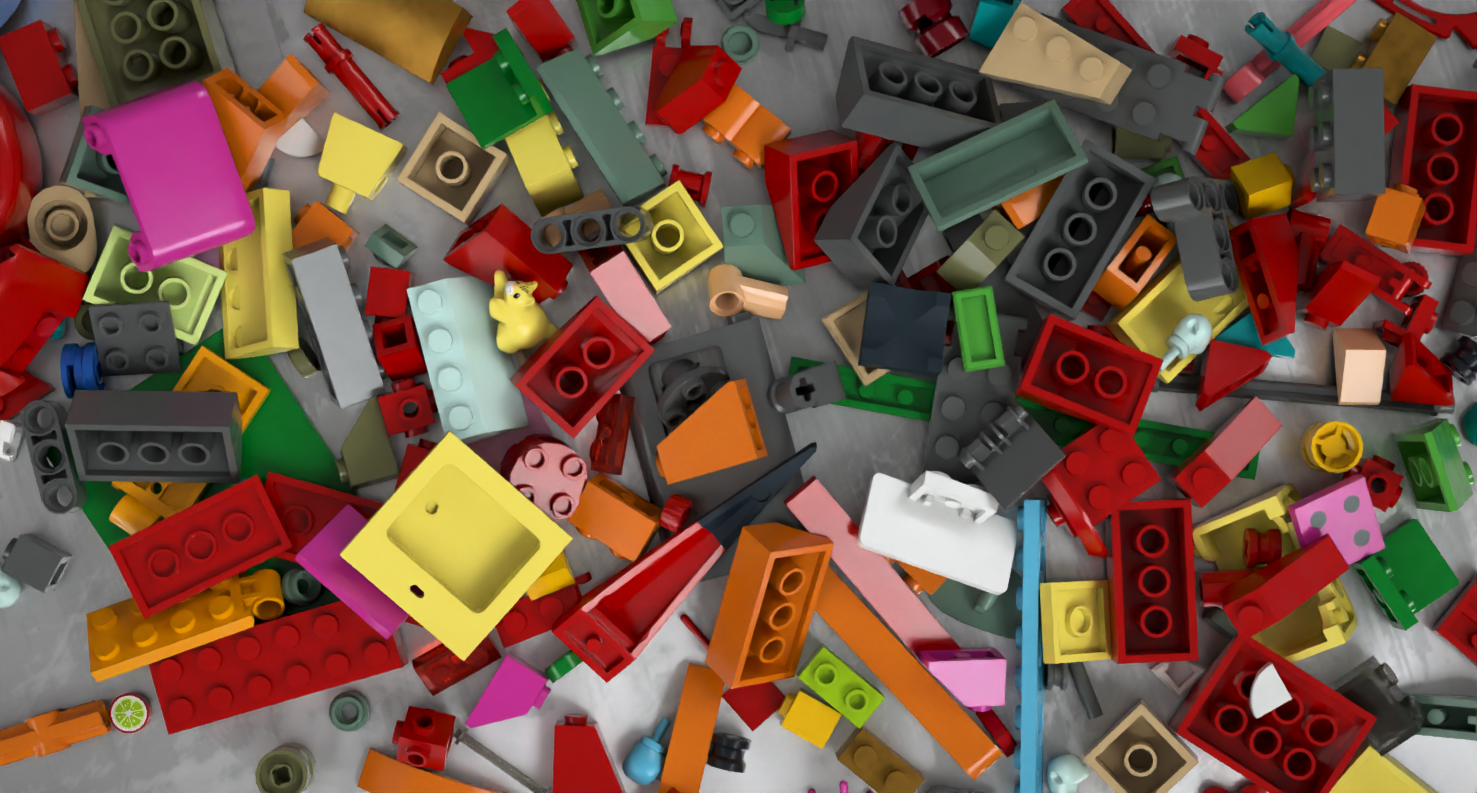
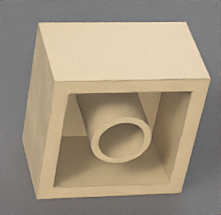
M438 112L398 176L397 181L470 226L511 159L506 153L493 145L482 149L472 132Z
M1143 699L1139 700L1084 753L1083 757L1116 793H1167L1199 763L1198 756Z

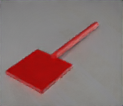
M682 614L680 620L708 650L710 641L686 614ZM771 681L734 689L729 688L722 697L747 726L754 731L779 709L785 695Z

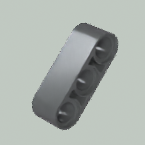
M624 206L546 217L534 224L531 230V240L534 247L545 254L637 243L650 236L653 230V220L646 209L637 206ZM630 213L635 214L641 223L639 232L634 236L627 234L623 227V221ZM589 219L596 220L601 228L599 238L595 241L589 240L584 233V226ZM551 224L556 225L561 232V240L555 247L549 245L545 239V231Z
M36 400L28 403L23 409L21 423L41 501L48 511L55 514L77 512L86 504L88 497L85 481H79L65 425L68 416L67 412L60 403ZM43 408H47L52 415L51 424L46 429L41 428L37 422L38 413ZM54 446L62 453L61 463L56 468L52 467L47 460L48 451ZM62 485H66L72 492V500L66 507L61 505L57 499L58 489Z

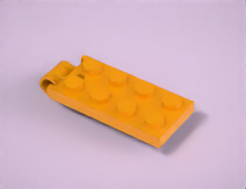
M201 346L172 391L237 392L243 434L271 392V389L206 346ZM112 481L111 486L117 490L121 489L127 494L117 503L110 514L109 521L128 534L133 535L160 522L161 517L166 519L197 504L210 483L158 482L162 486V490L158 494L154 491V485L157 482Z
M262 569L254 572L251 576H247V570L145 620L133 597L86 614L90 673L98 683L254 627V615L262 620H271L279 617L285 610L280 574L272 569Z

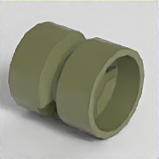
M284 743L267 753L260 760L255 772L256 784L261 793H302L314 781L317 772L316 760L312 752L305 746L297 743Z

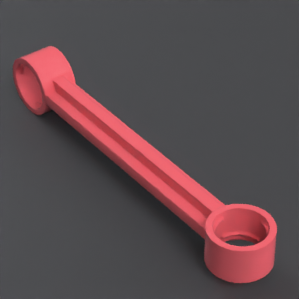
M1321 0L1284 32H1290L1295 37L1296 44L1302 48L1357 0ZM1265 49L1225 81L1223 90L1235 104L1241 101L1282 65L1276 60L1275 62L1270 60L1265 54Z

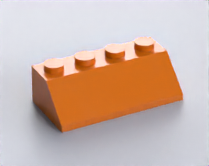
M776 522L742 527L705 663L731 689L793 678L795 676L833 550L834 542L831 539Z

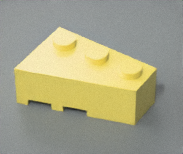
M539 78L537 80L541 85L542 89L544 90V93L549 101L550 99L546 92V89L542 83L541 78ZM555 111L505 138L524 185L541 217L584 198L572 170L579 165L570 145L568 144L563 147L558 136L563 134L564 131Z

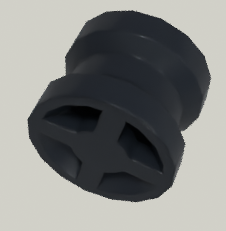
M1461 336L1457 340V347L1452 352L1445 353L1440 358V361L1452 372L1456 379L1468 386L1476 380L1477 343L1467 336Z
M713 732L712 742L714 743V749L708 755L706 764L726 771L744 773L746 763L743 760L744 754L750 749L752 740L730 733Z

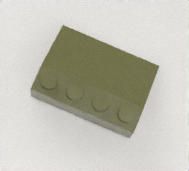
M76 0L110 107L165 87L191 81H198L202 84L204 79L226 68L236 73L213 0Z

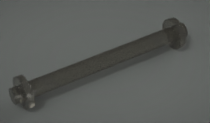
M467 727L463 731L458 728L453 735L457 739L455 741L456 745L461 741L532 792L551 793L552 786L546 789L469 736L467 734L469 730Z

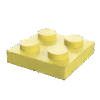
M1108 579L1039 583L1044 664L1112 659Z

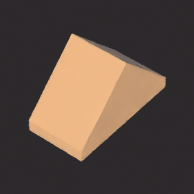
M1334 328L1332 334L1338 405H1379L1386 348L1374 329Z

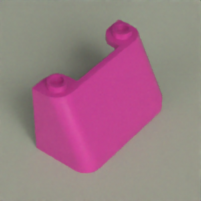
M198 81L165 87L81 118L85 127L84 136L87 144L100 154H112L140 228V231L131 235L130 244L128 245L129 256L132 262L137 265L139 272H147L237 241L254 232V216L213 102L206 88Z

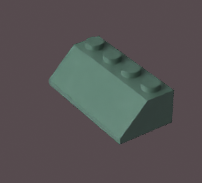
M579 48L542 63L535 68L623 207L636 206L666 187L662 179L663 176L668 174L656 154L648 157L642 148L641 143L646 141V138L634 120L628 124L624 120L619 110L625 106L613 87L605 90L598 77L604 73L591 53L584 57Z

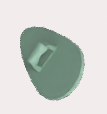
M1012 568L1008 588L1001 595H995L949 578L931 596L928 594L930 601L941 612L980 630L1016 639L1017 626H1022V610H1017L1016 593L1018 586H1023V578Z

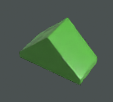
M1296 74L1288 77L1224 128L1229 134L1286 140L1292 137L1300 79Z

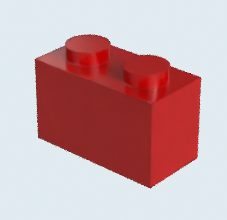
M38 20L0 36V48L27 112L41 116L79 100L77 88L78 73L72 63L68 65L62 51L67 49V46L57 27L52 28L51 25L43 20Z

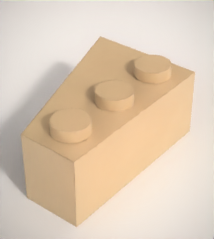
M1021 2L978 72L994 80L1016 83L1111 105L1132 69Z

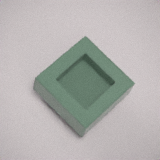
M387 224L373 232L364 245L373 252L374 257L380 263L393 266L396 269L410 260L418 246Z

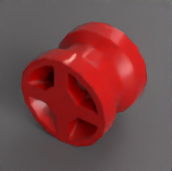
M1255 528L1245 529L1242 551L1243 563L1246 568H1255L1258 564L1269 565L1282 557V538L1279 529H1269L1267 532H1258Z

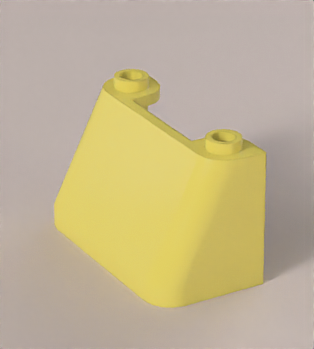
M1287 483L1194 526V554L1199 559L1204 558L1208 563L1215 561L1219 571L1249 569L1244 566L1242 551L1243 535L1246 528H1255L1258 532L1279 529L1282 538V557L1299 549L1300 545L1288 506L1301 500V495L1292 483ZM1258 564L1256 567H1265L1267 565ZM1338 577L1281 621L1256 633L1251 638L1287 661L1294 663L1346 643L1357 628L1358 621L1350 598L1340 577Z

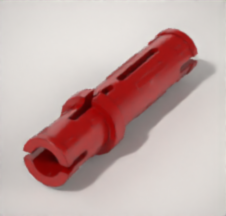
M323 23L312 28L313 34L307 33L303 40L311 46L326 64L324 69L329 75L335 74L375 121L380 130L392 124L391 120H396L400 113L393 108L353 61V53L347 48L343 49Z

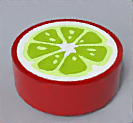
M129 692L120 695L110 706V721L117 730L123 733H135L146 727L152 717L151 704L140 693Z

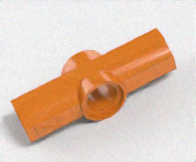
M102 699L94 700L64 711L56 709L25 719L24 723L1 729L0 766L34 755L36 758L70 748L73 743L111 732L108 707H106Z

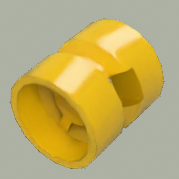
M1321 421L1313 423L1304 430L1299 441V452L1305 464L1313 470L1341 473L1349 471L1357 465L1362 457L1363 442L1361 435L1350 424L1340 421Z

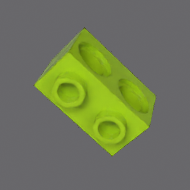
M823 643L819 645L797 672V676L802 682L859 729L885 699L881 691Z

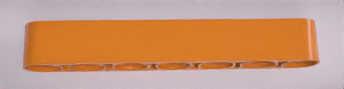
M828 565L815 611L975 781L1004 753Z

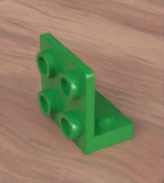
M507 28L492 35L499 50L493 53V58L446 85L482 149L492 146L553 111L544 90Z
M1417 519L1409 520L1383 538L1384 549L1351 564L1391 625L1405 631L1419 622L1414 614L1459 584V580Z

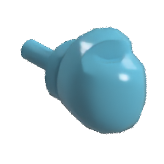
M663 717L651 739L642 735L639 742L635 744L622 763V769L628 778L642 785H649L654 780L661 781L666 760L663 755L667 749L659 743L670 726L671 721Z

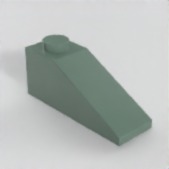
M1396 693L1395 733L1477 741V697Z

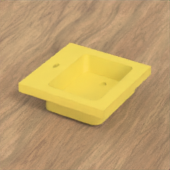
M449 430L343 548L340 556L460 659L465 661L573 538ZM416 585L424 594L419 596L410 587Z

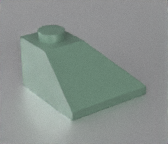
M772 204L721 207L725 264L738 267L743 277L780 286L806 284L805 268L794 271L789 267Z

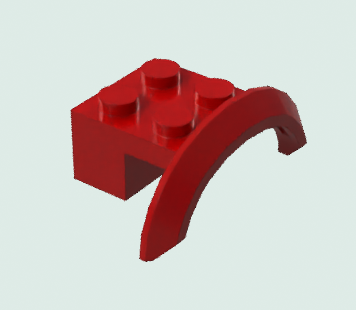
M1093 423L1076 435L1077 438L1060 448L1066 457L1041 480L1077 533L1087 554L1105 559L1109 554L1094 525L1161 481V479L1131 435Z

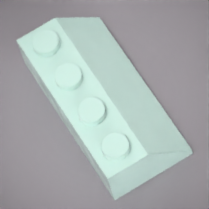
M474 276L446 278L406 289L444 435L450 430L465 444L530 427L521 391L510 381V378L516 373L511 354L497 347L496 337L499 321L492 318L489 309L490 298L494 296L493 286Z

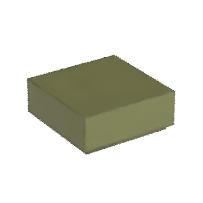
M1327 26L1323 29L1310 57L1325 72L1332 69H1348L1363 43Z

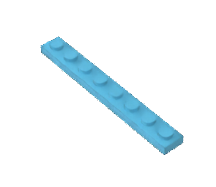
M1047 498L1024 499V507L1020 506L1017 514L1018 530H1023V546H1019L1017 550L1018 570H1023V586H1018L1016 593L1017 610H1022V626H1017L1016 648L1017 650H1022V666L1018 665L1015 672L1016 689L1021 690V705L1016 706L1014 721L1015 728L1021 729V745H1016L1014 751L1015 769H1020V785H1015L1014 793H1043L1045 664L1043 661L1039 583H1046L1047 512L1045 507L1047 506Z

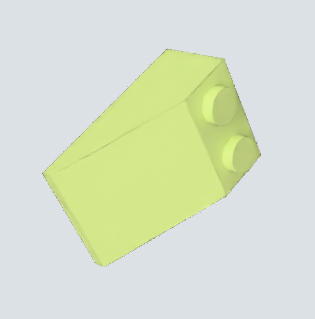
M114 223L82 300L94 305L169 300L176 338L197 346L228 272L193 256L151 271L139 272L137 265L132 262L128 253L131 235L136 233V231Z

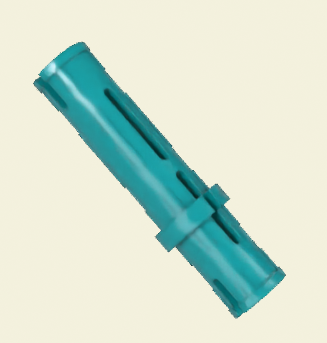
M1264 12L1256 13L1248 20L1255 28L1246 25L1245 32L1252 36L1266 50L1265 54L1270 60L1278 61L1292 75L1296 74L1306 88L1309 89L1310 86H1314V80L1326 73L1296 44V39L1290 32H1283Z

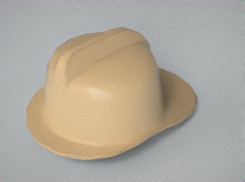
M54 185L43 189L32 199L28 212L27 222L30 242L42 254L85 273L88 272L97 258L98 246L94 217L89 201L84 198L80 191L69 186Z

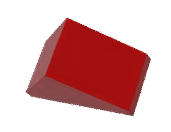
M1411 332L1404 334L1389 367L1391 400L1438 406L1453 405L1452 372Z
M1211 339L1203 354L1195 403L1199 411L1204 410L1262 374L1271 361L1272 356L1268 351Z

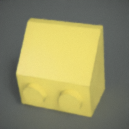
M679 180L639 206L646 209L652 217L653 230L650 236L637 243L622 244L655 295L691 272L724 247ZM633 213L628 214L623 221L625 232L631 236L639 232L641 224L639 218Z

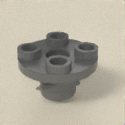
M679 359L666 367L661 378L664 386L661 388L663 394L659 400L657 411L660 419L668 429L675 430L720 388L730 382L729 376L723 369L714 366L698 368L700 362L694 363L689 359Z

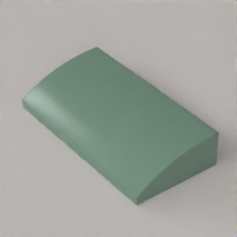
M1053 99L907 168L928 214L940 232L1088 163V159L1056 100Z

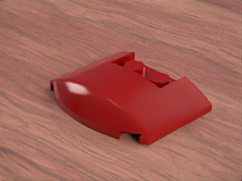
M18 243L9 247L15 256L0 263V397L11 392L26 381L21 375L65 317L75 318L89 281V276L85 272Z

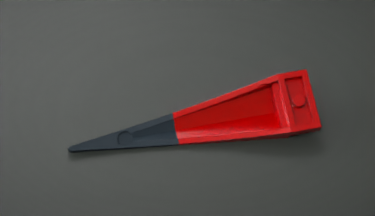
M816 442L810 443L638 558L635 563L632 562L583 595L578 604L552 624V633L608 683L637 659L678 606L741 534L742 527L749 525L767 503L816 452Z

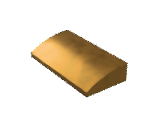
M306 0L303 11L310 17L431 85L436 81L473 18L466 9L451 0Z

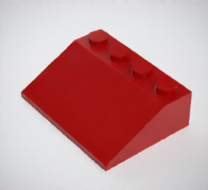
M1237 633L1189 692L1168 726L1184 739L1269 793H1330L1378 718L1255 639L1249 637L1242 640L1239 633ZM1270 662L1273 664L1292 699L1256 719L1252 714L1249 704L1250 691L1257 672Z

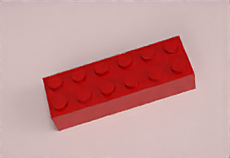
M338 600L255 624L254 627L148 665L168 735L402 668L409 662L399 628L386 640L343 601Z

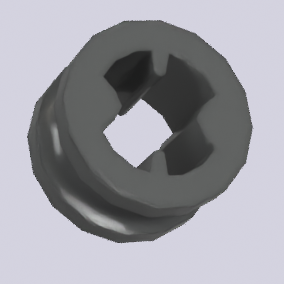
M1068 663L1045 664V690L1051 691L1054 686H1058L1061 691L1067 690Z

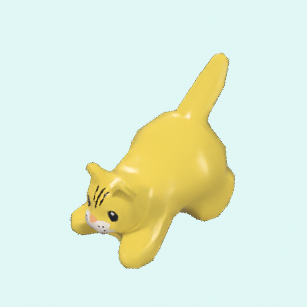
M502 270L495 271L494 296L490 298L489 309L492 318L499 321L496 340L497 347L500 350L512 354L522 349L534 348L544 338L549 339L559 330L558 327L548 321L544 309L532 297L538 282L508 281Z

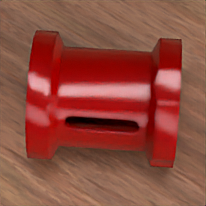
M673 164L668 187L679 180L691 199L698 201L699 206L705 207L712 172L706 171L704 174L681 170L680 165Z

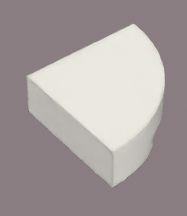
M302 117L278 139L275 146L288 155L306 158L321 155L325 141Z
M14 420L0 421V458L11 462L16 459L24 435L22 423Z
M1193 661L1157 662L1149 668L1177 698H1180L1207 671L1204 667Z
M1270 662L1257 672L1250 691L1249 704L1252 714L1256 719L1292 699L1273 664Z

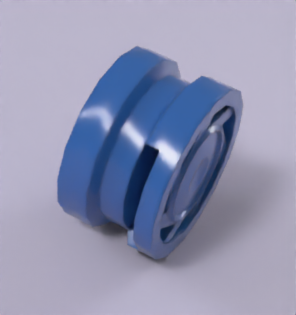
M88 342L84 347H79L77 343L65 344L61 352L60 370L62 386L67 398L73 399L75 390H106V383H102L104 376H102L96 343Z

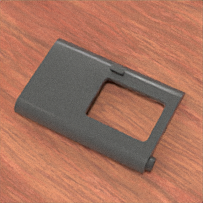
M749 312L727 317V326L654 346L655 351L619 389L650 503L663 510L669 497L674 493L693 501L690 516L683 528L796 453L786 414L775 412L768 402V387L776 378L759 317L751 319ZM717 346L722 351L730 382L746 379L768 456L667 485L666 478L660 475L656 465V455L658 453L656 446L668 436L665 424L658 415L659 401L651 375V366L660 361ZM801 469L791 477L748 526L776 522L809 532L783 502L804 484ZM661 526L658 530L661 543L676 534ZM740 535L699 582L729 575Z

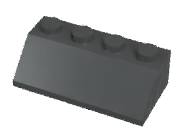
M851 36L849 39L835 96L841 127L941 152L1001 124L1002 120L992 79L979 73V70Z
M1085 139L1081 146L1088 159V163L1065 173L1004 278L1005 281L1030 299L1067 321L1076 319L1156 181V178L1088 139Z
M75 390L65 425L79 481L240 483L242 417L237 392Z

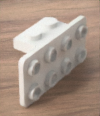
M926 470L912 484L877 473L870 479L857 543L860 547L983 591L1001 595L1008 588L1018 536V526L1015 521L994 514L998 510L999 503L982 486L963 484L952 480L949 475L940 471Z

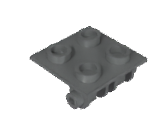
M169 300L88 305L102 376L182 372L179 353H183L184 344L183 340L176 338Z
M1016 401L1012 406L1009 405L1006 408L1007 411L995 422H990L988 424L989 427L985 431L981 430L979 432L980 435L967 447L964 446L961 449L962 452L958 454L959 460L968 469L972 470L1005 511L1066 457L1063 451L1019 401Z

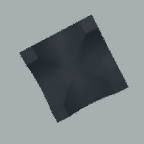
M871 282L868 287L858 366L938 377L942 371L945 333L952 293L915 290Z

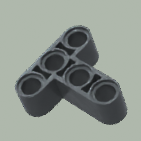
M1191 176L1153 187L1151 202L1156 216L1163 222L1174 223L1184 280L1190 297L1198 302L1236 292L1238 288V275L1226 220L1227 217L1237 215L1240 208L1238 193L1232 182Z

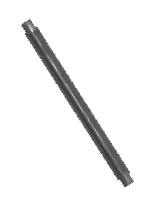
M1178 373L1167 384L1157 377L1151 392L1165 391L1197 394L1200 375ZM1252 379L1225 396L1248 399L1257 396L1260 400L1427 413L1430 416H1437L1438 413L1452 415L1455 410V398L1454 404L1450 406L1393 401L1388 390L1381 391L1379 405H1338L1337 386Z

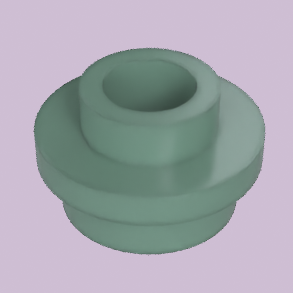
M303 567L292 568L283 577L282 592L285 599L291 605L296 607L308 606L319 596L321 582ZM297 581H298V582L301 584V586H302V591H301V593L298 591Z
M342 692L332 700L329 707V716L332 723L338 729L355 731L366 723L369 717V705L366 699L357 692ZM345 704H352L356 707L357 713L354 718H348L344 715L343 707Z

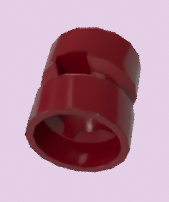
M913 0L898 11L908 32H916L917 38L914 43L921 55L935 58L969 37L970 34L960 16L951 15L950 11L953 4L950 0Z

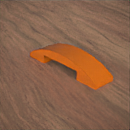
M692 663L688 665L658 793H668L672 787L680 793H699L725 682L711 668Z
M373 748L369 749L357 787L370 793H506L485 785L479 787L422 767L411 766L408 763L397 761V756Z

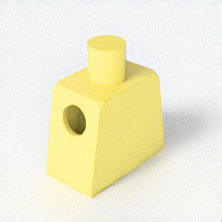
M334 112L317 171L318 176L334 183L324 205L346 215L355 194L373 201L406 155L408 148L392 138Z

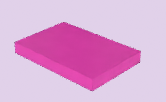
M347 504L298 553L294 560L387 640L410 615L340 556L343 548L368 522L352 506ZM412 585L410 587L417 595L421 596L424 594L418 586Z

